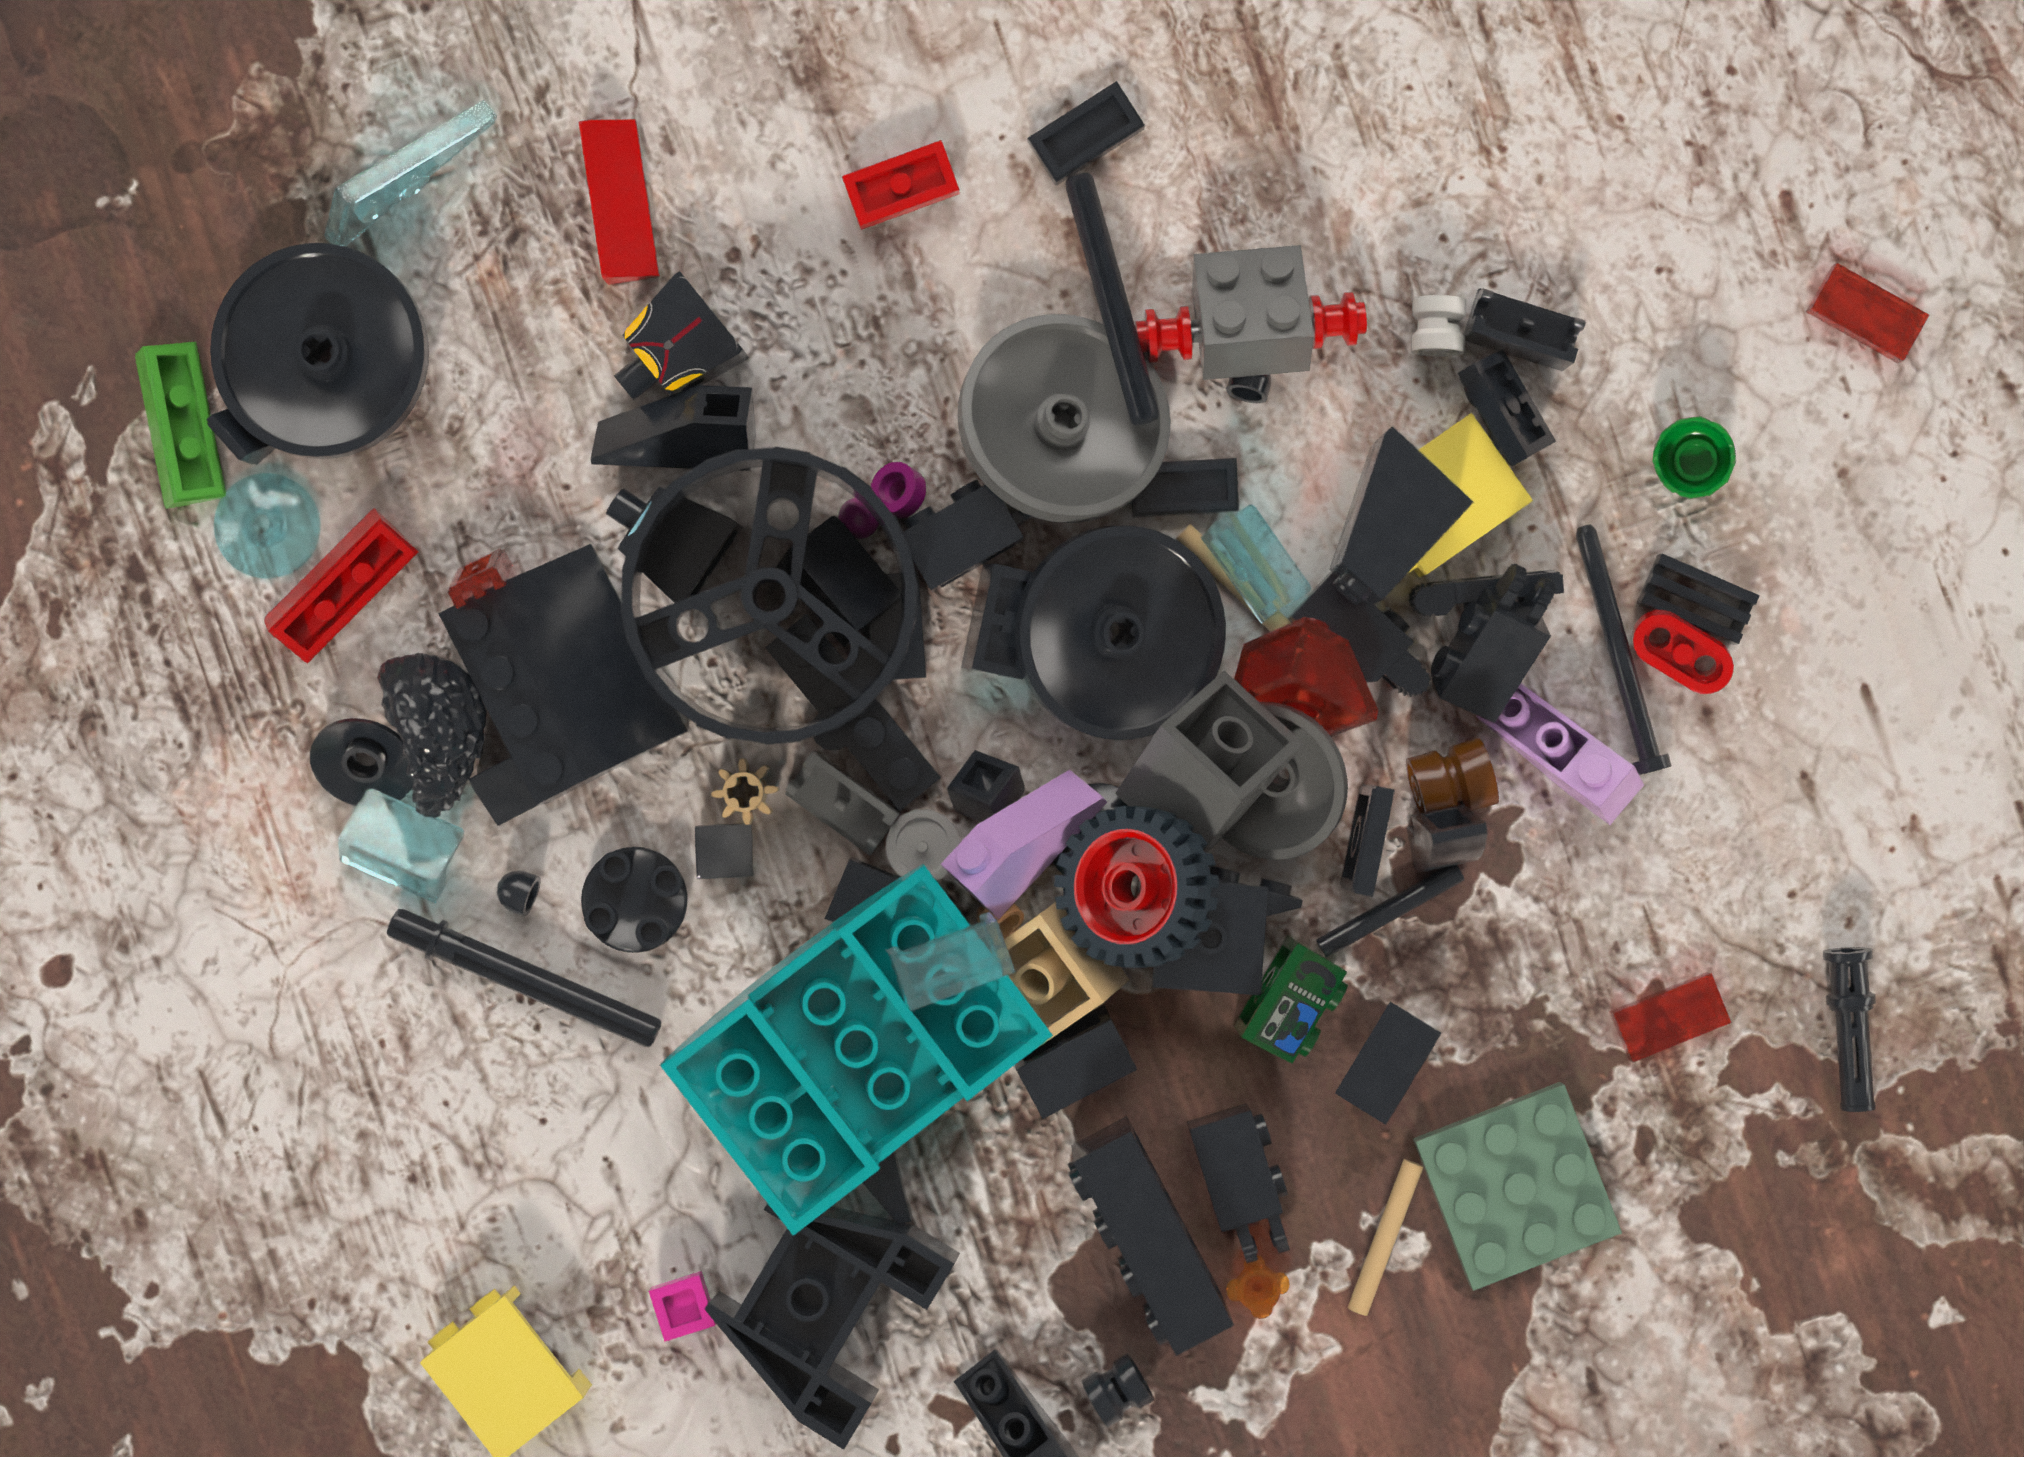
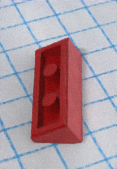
M636 119L579 121L602 279L610 285L660 277Z
M373 508L265 616L264 622L267 631L308 664L419 551L377 509Z

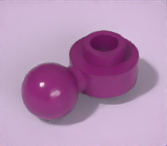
M897 461L884 465L878 470L871 482L872 490L897 519L906 518L914 514L921 507L926 496V482L922 474L903 462ZM856 498L847 500L839 510V520L856 539L870 537L879 526V523Z

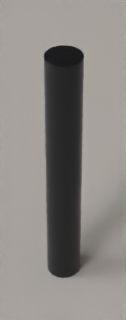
M1457 865L1444 867L1316 939V942L1324 956L1328 958L1465 881L1464 876Z

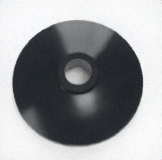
M361 718L338 720L324 727L313 741L310 750V765L315 778L328 793L347 804L362 808L387 807L402 800L413 787L414 781L406 773L409 763L403 754L402 739L397 732L381 723Z

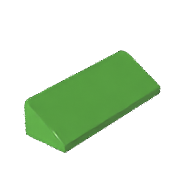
M186 342L143 346L136 353L135 359L165 508H176L227 497L215 434L207 425L208 421L206 420L211 414L197 343Z

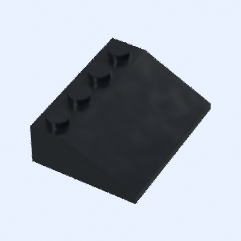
M592 544L491 586L438 613L536 805L548 804L688 732L678 711L671 705L666 704L644 678L638 661L630 645L627 644L620 611L621 599Z

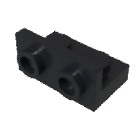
M1503 349L1473 363L1458 373L1467 399L1477 408L1491 433L1494 446L1504 455L1511 467L1556 442Z

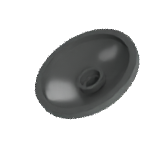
M1259 702L1304 744L1285 766L1289 772V778L1284 779L1278 774L1223 839L1236 849L1254 857L1270 860L1295 858L1315 849L1337 827L1347 802V772L1341 753L1334 740L1312 717L1288 705L1275 702Z

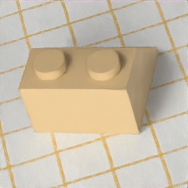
M1056 902L989 950L1053 1036L1048 1040L1101 1005L1130 980L1121 967L1104 964L1105 961L1093 959L1086 954L1088 948L1078 947L1071 938L1074 936L1075 931L1064 929L1060 919L1065 917L1067 912L1066 910L1057 909Z

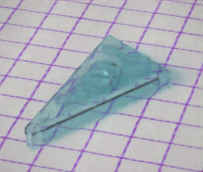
M483 100L336 187L324 234L325 238L330 244L347 246L402 199L411 197L422 190L429 182L430 176L492 126L496 121L497 115Z

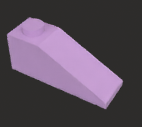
M1068 770L977 824L941 865L968 893L996 918L1000 919L1067 847L1066 842L1072 834H1079L1081 831L1079 826L1087 819H1092L1107 801L1071 770Z

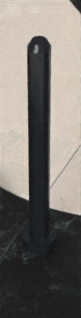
M1591 524L1579 527L1575 536L1639 761L1632 762V765L1635 766L1639 775L1671 767L1669 754L1660 755L1597 530Z

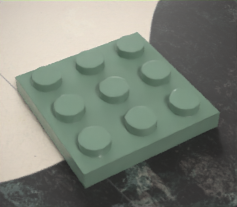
M1561 1082L1413 1138L1464 1273L1473 1291L1622 1233L1566 1087Z

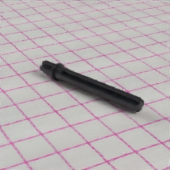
M398 909L389 922L387 928L389 938L424 952L425 959L429 961L434 957L643 1047H651L658 1036L661 1028V1020L454 931L448 928L449 923L445 920L438 924L408 910Z

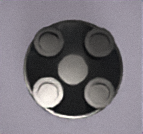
M643 847L621 848L604 855L588 873L581 895V907L586 927L605 945L628 953L646 952L666 943L680 928L686 915L688 903L685 881L674 863L663 854Z

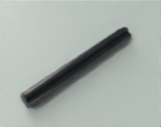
M1090 173L1074 175L1066 180V191L1127 410L1133 425H1145L1158 419L1159 409L1094 178Z

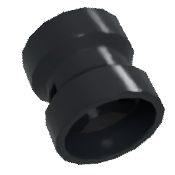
M1128 1353L1113 1362L1112 1369L1103 1374L1094 1372L1082 1380L1083 1387L1093 1407L1108 1428L1121 1421L1124 1412L1130 1408L1137 1407L1141 1409L1154 1401L1153 1394L1146 1380Z

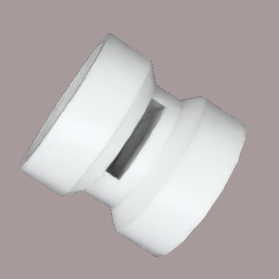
M1426 295L1413 298L1412 316L1417 320V331L1411 336V353L1435 357L1464 354L1465 336L1460 332L1459 322L1466 316V299L1450 295Z

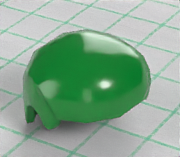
M1701 416L1681 418L1661 432L1654 445L1652 462L1664 487L1671 493L1693 499L1711 496L1728 483L1736 464V450L1728 431L1719 423Z

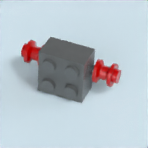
M1301 245L1194 254L1192 294L1196 320H1190L1188 306H1180L1175 318L1159 319L1154 309H1145V320L1135 321L1143 353L1147 352L1149 363L1158 362L1161 352L1178 350L1183 360L1192 359V341L1193 343H1199L1203 380L1310 371L1312 348H1322L1326 337L1342 336L1347 346L1357 345L1358 334H1366L1367 332L1365 303L1356 302L1353 292L1343 293L1339 304L1324 305L1319 295H1310L1308 299Z

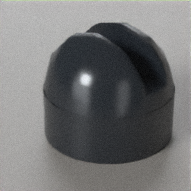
M1271 374L1229 378L1226 391L1230 396L1244 402L1264 403L1268 399L1271 387Z
M512 871L505 874L497 884L496 893L499 902L505 909L522 916H527L536 901L541 878L526 871Z

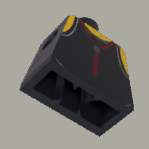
M678 271L623 333V338L638 356L618 371L614 377L633 400L637 399L658 381L670 395L698 385H704L743 363L749 356L684 275Z

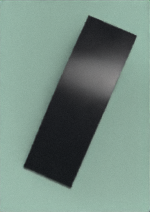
M1465 804L1412 815L1413 825L1406 827L1413 866L1419 872L1477 861L1484 852L1488 836L1486 822Z

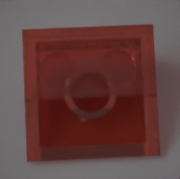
M1303 617L1243 644L1234 680L1258 702H1275L1294 707L1317 721L1331 737L1377 720L1379 710L1349 641L1330 631L1324 622Z

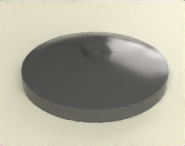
M1067 314L1039 315L1018 321L1001 330L982 347L964 378L958 400L957 417L960 438L966 456L977 475L993 493L1010 506L1025 514L1061 523L1087 522L1111 515L1131 503L1147 487L1159 470L1168 448L1171 424L1170 409L1166 392L1156 370L1143 354L1159 409V417L1157 420L1145 425H1133L1129 417L1104 324L1092 319Z

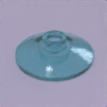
M273 473L254 474L236 482L226 491L225 497L221 498L214 517V534L222 555L237 570L257 578H279L298 570L313 554L320 536V516L311 495L296 481ZM264 514L269 519V528L265 533L258 534L254 529V521L258 516Z

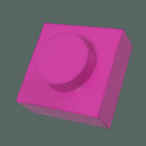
M702 1271L652 1286L648 1292L664 1342L716 1325L714 1320L704 1310L711 1298Z

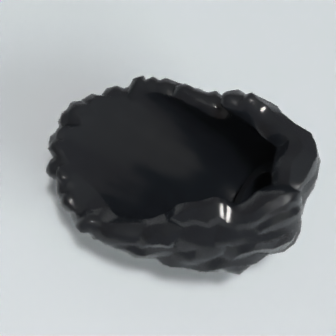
M423 653L405 655L403 657L397 656L382 663L378 672L377 679L383 692L381 705L385 710L387 721L397 728L402 739L403 754L409 763L406 773L414 781L412 801L416 803V812L423 817L435 819L441 815V811L452 809L455 805L454 802L461 800L462 791L474 771L475 759L481 758L483 754L487 712L469 673L453 661L440 658L434 654L427 655Z

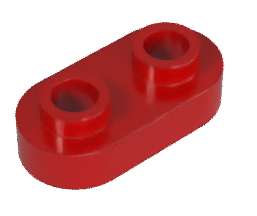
M1667 610L1650 611L1641 616L1636 622L1632 632L1634 649L1637 655L1647 664L1688 689L1700 694L1718 692L1730 682L1734 671L1733 660L1728 648L1717 639ZM1656 628H1664L1669 631V637L1663 643H1654L1649 639L1650 633ZM1704 655L1711 656L1715 662L1709 670L1701 671L1694 666L1699 657Z

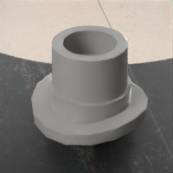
M916 809L903 814L891 826L886 838V855L891 867L901 877L924 864L937 881L948 874L941 863L960 844V838L955 826L943 814L930 809Z

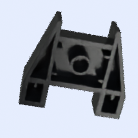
M767 1203L764 1210L780 1220ZM831 1206L794 1236L786 1229L742 1304L719 1291L708 1302L704 1310L795 1419L844 1450L879 1391L878 1388L834 1362L881 1282L928 1310L960 1253L915 1225L907 1223L897 1224L894 1220Z

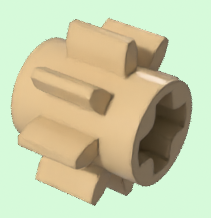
M744 758L739 760L738 773L732 774L726 769L718 771L720 777L726 782L723 789L711 792V796L715 798L724 797L728 806L723 810L722 817L727 818L733 815L735 811L742 812L745 825H750L753 821L752 810L759 809L768 815L773 812L771 806L765 801L768 794L780 791V787L776 785L767 786L764 777L769 771L770 767L768 765L760 767L756 773L749 771V763ZM743 776L747 777L749 785H757L759 789V795L750 798V807L744 805L743 798L734 797L733 787L742 785Z

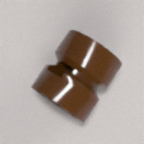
M1480 738L1450 746L1445 757L1435 750L1406 759L1408 781L1418 813L1463 804L1474 811L1499 804V792L1493 766Z

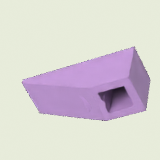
M1521 683L1495 723L1476 715L1481 722L1567 794L1609 825L1613 823L1644 786L1635 766Z

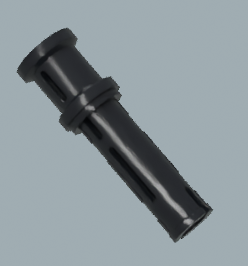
M1842 947L1823 951V960L1829 962L1831 993L1826 995V1005H1829V1010L1835 1011L1837 1058L1841 1089L1840 1109L1847 1112H1867L1876 1109L1873 1093L1872 1052L1868 1010L1873 1009V1004L1876 1003V994L1870 992L1868 960L1873 958V949L1865 947ZM1848 967H1850V980H1851V985H1850V987H1849V979H1848ZM1851 1012H1853V1023H1851ZM1854 1036H1855V1051H1856V1066H1857V1077H1856V1078H1855V1072H1854V1057H1853V1042H1852V1038H1853Z

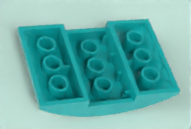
M922 864L851 909L785 957L697 1029L660 1064V1067L794 1236L880 1169L878 1163L961 1099L965 1098L966 1101H969L1053 1035L926 866Z

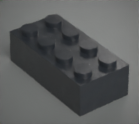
M1126 1116L1071 1145L1073 1161L1067 1164L1070 1172H1068L1070 1179L1083 1202L1092 1197L1097 1208L1092 1211L1095 1217L1094 1223L1108 1249L1118 1246L1122 1255L1117 1258L1121 1266L1119 1270L1133 1297L1135 1298L1143 1293L1147 1302L1142 1305L1146 1313L1145 1319L1159 1346L1169 1342L1175 1355L1178 1356L1234 1326L1222 1293L1129 1118Z

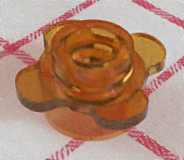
M1257 1255V1261L1246 1263L1244 1260V1269L1236 1279H1232L1227 1283L1226 1292L1230 1300L1241 1301L1245 1307L1250 1309L1255 1318L1264 1319L1271 1315L1272 1307L1278 1302L1280 1294H1285L1289 1290L1290 1282L1285 1273L1274 1272L1265 1265L1263 1257ZM1261 1282L1263 1284L1262 1290L1255 1291L1253 1284Z

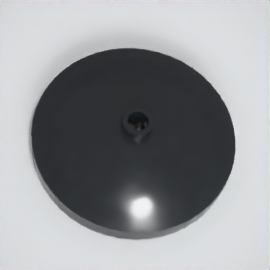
M304 243L277 250L263 257L243 272L226 293L214 320L210 354L217 389L231 414L250 434L278 450L295 456L313 459H333L350 456L375 446L392 434L404 422L418 401L426 380L429 362V343L426 325L415 299L401 280L388 268L372 257L346 246L330 243ZM332 347L330 349L331 359L327 363H323L321 361L322 352L326 348Z
M1110 525L1084 531L1069 538L1050 552L1038 565L1026 584L1019 602L1015 622V646L1018 662L1024 679L1035 698L1052 716L1065 725L1085 734L1109 740H1133L1154 735L1160 725L1216 678L1222 662L1226 641V620L1222 599L1215 581L1201 560L1182 543L1166 534L1144 527ZM1116 622L1119 626V633L1114 639L1110 640L1112 633L1109 629L1112 623Z

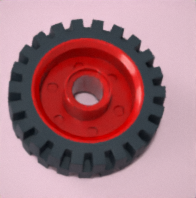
M1115 807V809L1097 813V819H1087L1079 826L1082 833L1070 836L1066 845L1072 850L1070 853H1061L1057 865L1065 868L1064 875H1055L1054 887L1063 888V896L1055 897L1057 909L1066 910L1067 915L1060 919L1064 929L1075 931L1071 939L1078 947L1088 948L1087 955L1095 960L1105 961L1104 964L1112 966L1146 968L1167 964V961L1177 960L1186 955L1184 949L1194 948L1201 939L1197 935L1198 932L1207 931L1212 922L1211 919L1206 917L1207 912L1216 910L1218 898L1210 896L1211 888H1219L1218 875L1210 874L1209 868L1215 866L1216 863L1213 854L1203 851V848L1207 845L1202 835L1191 832L1194 827L1186 820L1176 818L1177 815L1171 812L1151 807ZM1137 875L1141 882V891L1135 899L1131 891V883Z

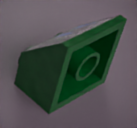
M1287 935L1262 976L1261 995H1251L1233 1026L1242 1038L1293 1064L1298 1054L1306 1057L1314 1047L1321 1033V1030L1315 1026L1325 1009L1334 1011L1341 1002L1348 988V984L1342 981L1347 971Z

